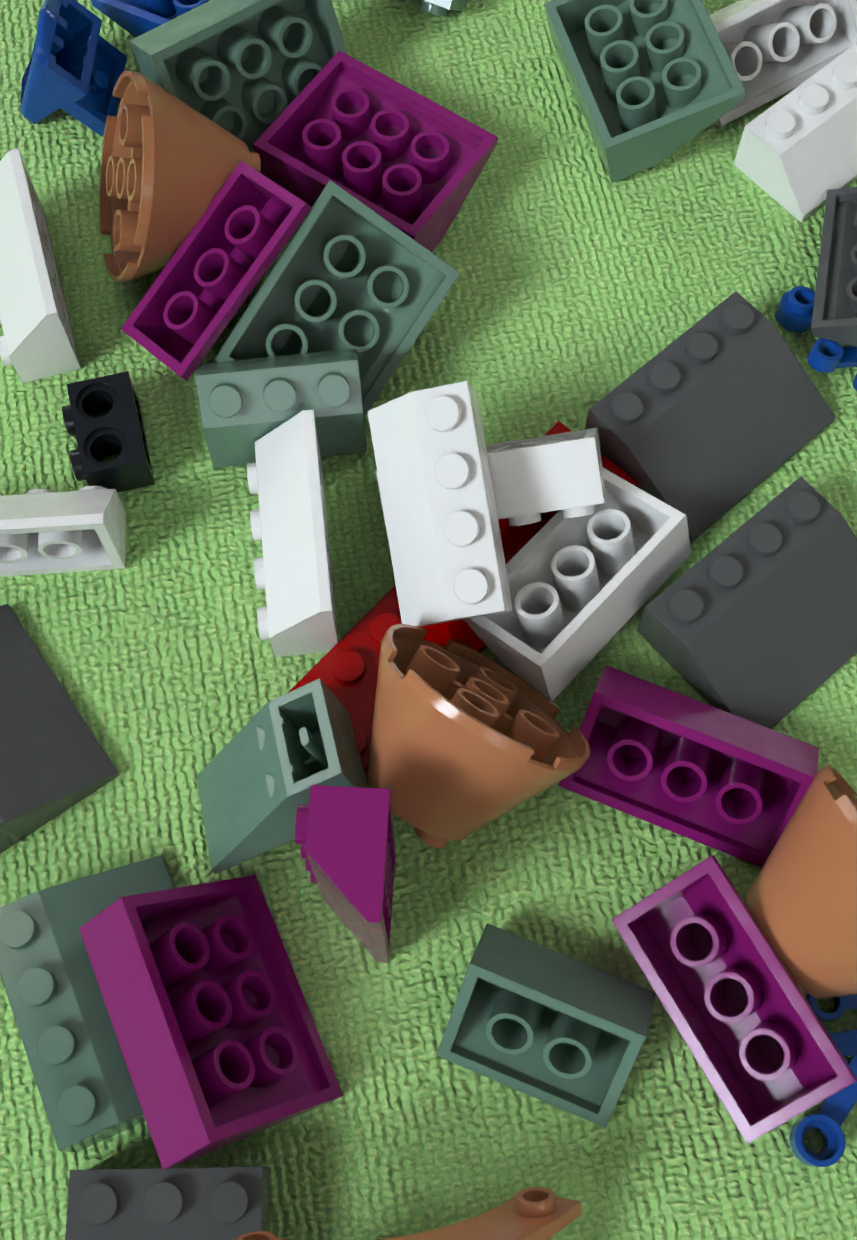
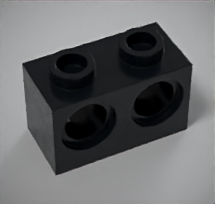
M126 371L67 384L70 405L62 406V413L69 436L76 435L78 449L70 450L71 463L77 481L86 480L88 486L116 489L117 493L155 485L139 400L129 372ZM109 411L103 416L94 417L99 412ZM119 454V456L112 461L101 462L105 457L109 455Z

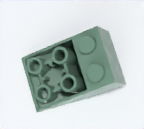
M320 678L267 702L197 775L211 871L217 874L294 840L298 805H309L311 785L368 788L350 714Z

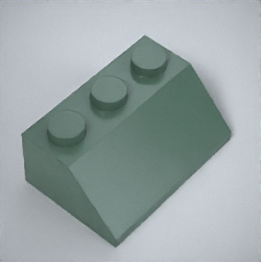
M356 349L199 365L195 379L202 428L213 468L247 465V463L256 462L255 441L301 411L314 409L321 457L367 452Z
M487 923L468 966L436 1056L606 1128L646 1038L656 993Z

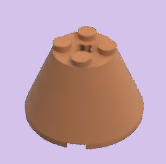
M124 71L118 78L113 90V97L121 98L117 117L107 115L99 188L100 232L104 235H110L113 253H104V261L109 276L117 282H130L164 269L240 161H243L258 172L261 170L259 154L249 152L244 141L141 73Z
M397 624L387 630L381 641L367 780L370 788L390 789L393 816L396 814L404 821L413 825L416 835L423 842L432 847L443 849L449 840L457 841L466 838L584 766L590 756V747L586 738L577 727H574L569 734L555 719L560 709L537 689L499 663L452 638L443 647L423 639L428 632L425 628Z
M831 764L826 765L817 772L746 894V906L794 981L804 994L809 993L816 999L857 994V798L855 797L857 794Z

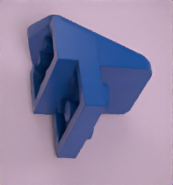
M76 0L44 1L39 11L37 36L32 56L22 78L20 107L24 118L33 124L38 123L61 108L102 137L104 135L107 115L116 116L119 98L113 97V90L118 78L124 72L127 56L99 35L102 20Z

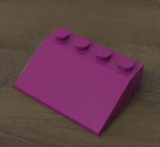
M339 50L255 141L253 147L254 152L260 156V173L306 202L310 207L313 206L328 181L331 180L432 252L442 241L498 144V137Z
M256 875L124 896L79 928L163 1170L216 1151L343 1096Z

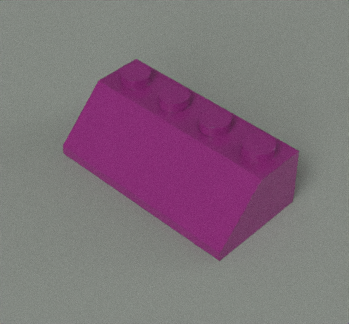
M240 161L121 330L187 381L311 210V207L257 170Z
M606 665L580 727V731L589 744L590 756L580 770L561 780L558 786L762 868L817 774L819 747Z
M311 785L309 805H298L295 823V843L301 844V858H306V871H311V883L318 884L324 902L376 962L389 963L396 856L390 789Z
M714 855L612 919V922L747 1144L857 1081L856 1075Z

